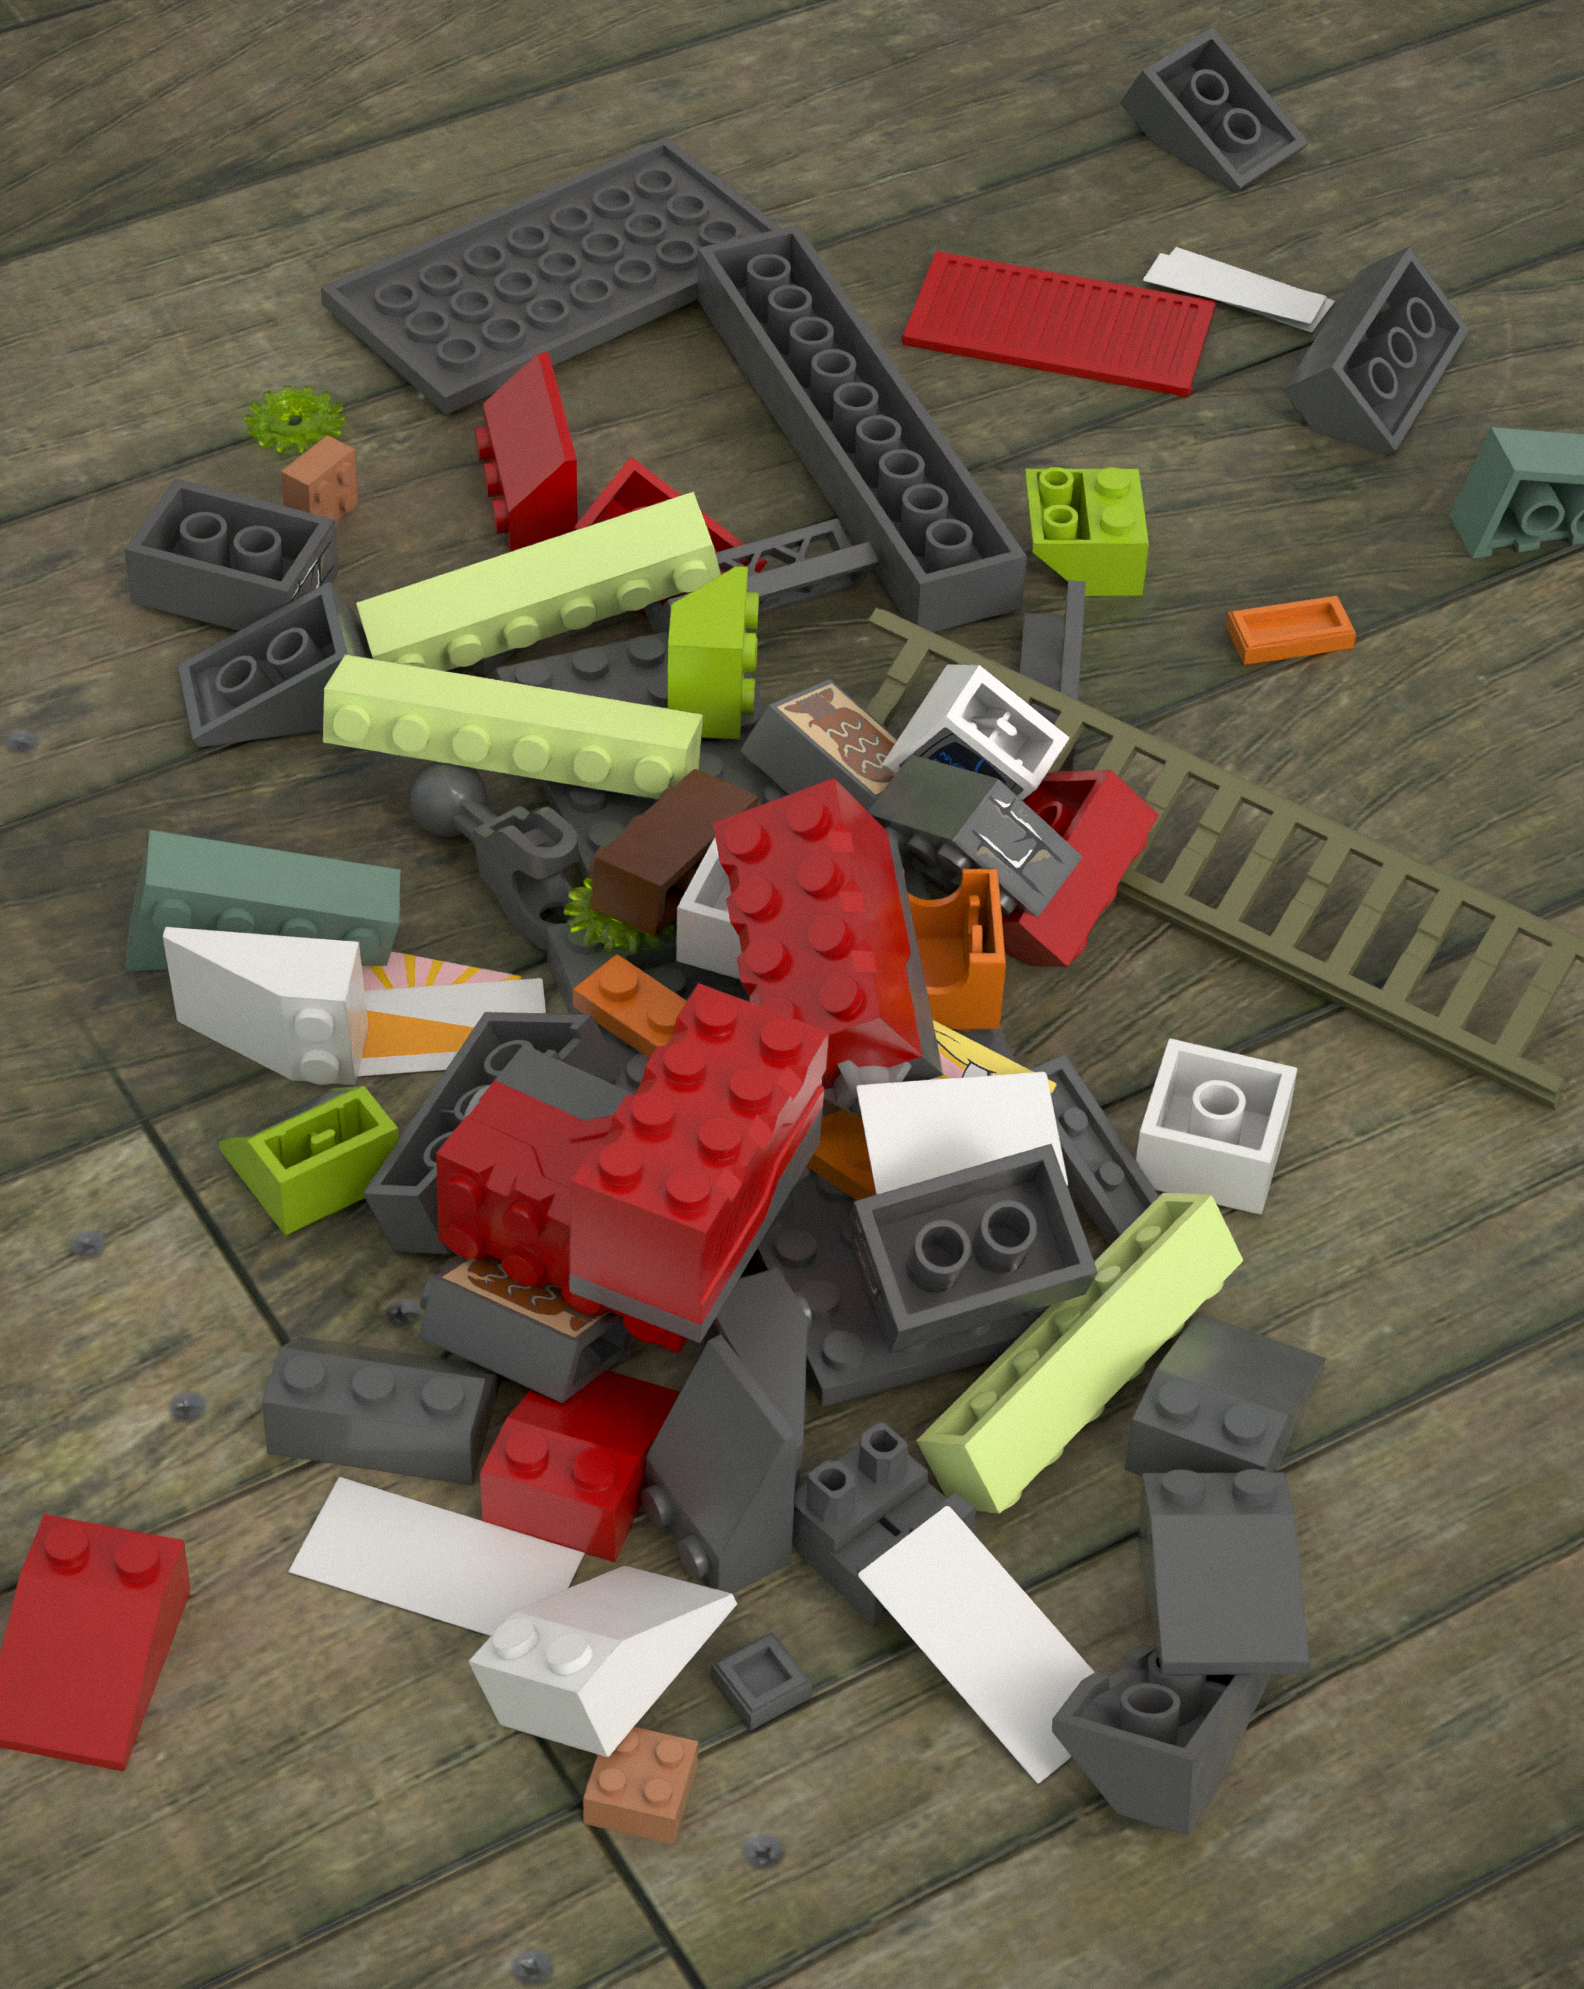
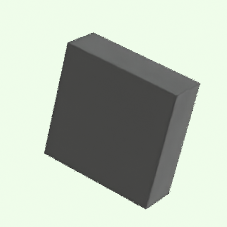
M773 1632L711 1664V1680L750 1731L812 1698L813 1683Z

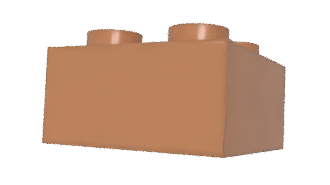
M327 435L281 471L283 506L333 518L335 522L347 512L352 511L358 504L355 449Z
M633 1727L609 1757L597 1754L583 1798V1824L674 1845L698 1767L699 1741Z

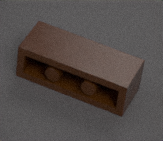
M693 769L677 785L666 788L659 800L642 816H635L629 822L626 830L608 846H601L596 851L588 871V877L593 881L590 908L656 937L677 918V907L715 838L713 823L757 807L759 796L702 771Z

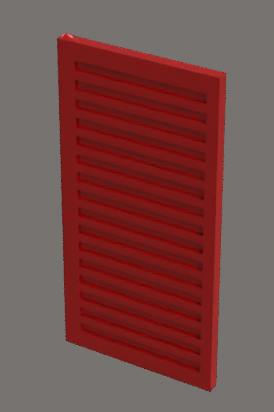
M936 251L906 329L901 335L902 345L1188 397L1192 392V383L1215 312L1216 301Z

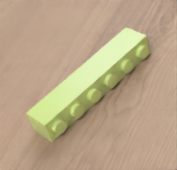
M694 492L357 602L356 605L374 660L448 671L457 667L473 665L482 658L515 648L528 647L536 641L572 629L585 628L593 622L614 615L640 610L651 603L684 592H693L720 576L721 573L714 546Z
M345 655L324 688L323 742L659 799L666 788L669 786L674 787L693 769H699L703 715Z
M1162 1193L1094 1261L1098 1273L1087 1293L1052 1304L916 1440L947 1498L956 1492L973 1505L976 1511L1000 1514L1003 1510L1014 1505L1021 1497L1022 1490L1044 1467L1055 1462L1062 1455L1063 1447L1087 1423H1090L1102 1414L1105 1404L1126 1382L1134 1379L1143 1371L1145 1362L1167 1340L1182 1331L1185 1321L1206 1299L1216 1295L1222 1289L1223 1281L1244 1260L1212 1195Z

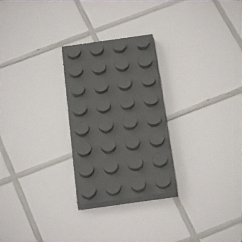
M664 137L321 287L322 305L445 415H448L494 394L537 353L549 352L552 366L696 301L698 248L781 229V227L669 138Z

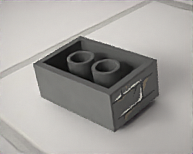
M177 478L170 484L125 548L132 603L238 631L330 581L332 583L339 572L335 519Z
M912 754L868 810L877 822L898 842L900 855L909 858L911 854L925 865L921 875L931 885L947 895H951L954 890L959 888L962 879V869H998L1001 913L1005 915H1010L1013 910H1017L1038 918L1083 858L1080 853L999 779Z
M1052 1143L854 1201L846 1224L890 1353L1085 1295L1098 1273Z

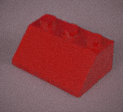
M549 352L537 353L483 403L484 427H476L474 429L478 461L488 460V463H483L486 496L497 498L491 501L495 534L505 533L509 552L570 533L578 523L577 459Z
M1112 770L1047 772L1038 788L1022 800L1080 853L1083 858L1038 918L1017 910H1013L1010 915L1002 913L1005 954L1030 966L1069 967L1070 963L1085 949L1088 940L1087 935L1100 913L1116 897L1117 885L1130 863L1146 847L1147 835L1159 815Z

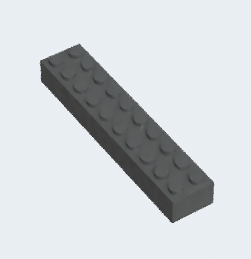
M798 225L698 248L697 301L856 545L870 541L879 560L873 571L905 620L931 632H937L1022 609L1026 554Z

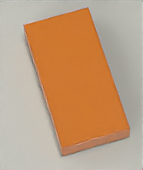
M1338 596L1243 609L1227 613L1226 629L1243 665L1354 649L1356 632Z

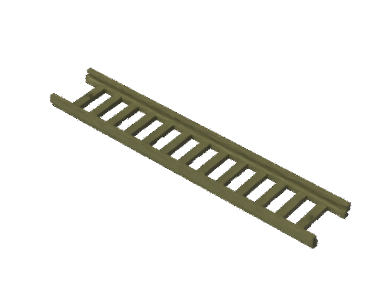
M878 608L874 610L868 620L871 627L906 643L887 673L886 679L878 693L872 698L865 709L886 728L889 726L927 661L933 655L952 665H980L1028 705L1032 706L1034 703L1059 715L1054 725L1066 734L1069 740L1048 772H1059L1084 728L1111 739L1094 770H1112L1122 779L1137 752L1164 764L1144 798V801L1159 816L1147 835L1146 847L1138 857L1132 860L1118 883L1117 897L1556 1111L1563 1098L1561 1093L1565 1087L1564 1078L1521 1057L1576 960L1584 963V938L893 613ZM1191 777L1217 789V792L1200 819L1191 839L1181 851L1162 884L1135 871ZM1244 802L1272 816L1218 908L1215 910L1189 897V894ZM1299 828L1326 842L1307 873L1306 879L1298 893L1290 902L1272 935L1269 936L1242 922L1295 831ZM1354 854L1380 866L1381 869L1325 963L1298 950L1297 947L1350 856ZM1409 880L1437 893L1420 922L1407 949L1401 955L1381 990L1352 976L1406 881ZM1464 906L1492 919L1493 922L1441 1013L1436 1017L1408 1003ZM1519 933H1522L1549 946L1550 949L1494 1045L1464 1029Z

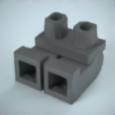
M877 1422L860 1435V1443L836 1461L825 1460L808 1473V1482L795 1490L792 1536V1543L799 1555L874 1627L891 1614L858 1577L859 1572L945 1506H950L973 1534L976 1518V1508L958 1493L954 1492L947 1498L927 1482L928 1470L908 1454L907 1442L882 1422Z

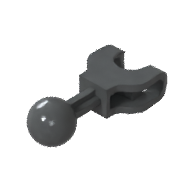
M434 761L423 767L416 774L411 783L408 797L410 811L414 819L424 830L433 835L446 838L465 835L475 844L479 877L493 890L505 915L520 934L538 948L547 951L546 927L557 924L542 920L540 917L542 912L549 908L565 922L587 918L584 902L570 887L562 870L580 860L577 832L557 812L550 807H543L530 813L520 805L497 816L486 807V786L479 773L471 767Z

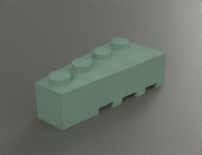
M1490 428L1449 515L1471 559L1489 557L1492 554L1493 548L1514 545L1517 553L1539 550L1541 541L1568 538L1572 545L1584 544V434Z

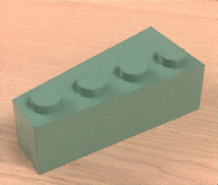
M149 830L129 916L125 971L168 970L163 941L165 927L359 942L362 966H387L399 927L401 870Z

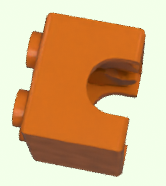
M962 869V879L959 888L953 894L938 900L920 899L907 891L932 1019L951 1030L1000 1029L1006 960L998 869Z

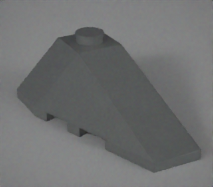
M1142 1643L1127 1652L1126 1666L1109 1676L1098 1670L1081 1680L1053 1717L1052 1732L1117 1814L1145 1822L1156 1829L1172 1830L1188 1835L1215 1796L1272 1674L1161 1675L1157 1648H1151Z

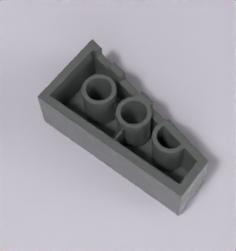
M484 1012L363 1192L395 1251L447 1255L452 1252L448 1246L438 1242L436 1153L464 1119L466 1109L474 1095L480 1089L494 1082L523 1044L609 1083H612L621 1074L592 1014Z

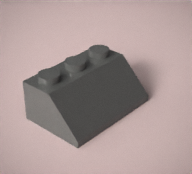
M299 1337L279 1348L262 1400L267 1453L473 1486L503 1376L476 1363Z

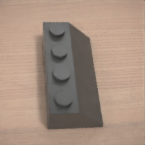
M1407 247L1359 271L1286 383L1283 391L1290 399L1294 409L1303 416L1314 432L1389 455L1399 447L1470 329L1411 248Z

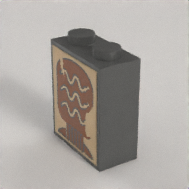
M828 679L768 705L740 749V752L789 795L835 778L868 811L894 777L893 774L881 765L898 738L837 684Z
M489 1256L481 1261L462 1257L443 1271L435 1272L427 1281L420 1299V1307L425 1310L419 1334L420 1338L560 1403H564L625 1357L631 1338V1333L626 1329L622 1316L611 1311L601 1316L596 1313L592 1315L581 1313L567 1303L562 1294V1288L551 1283L542 1288L521 1285L507 1275L503 1269L502 1260L493 1256Z

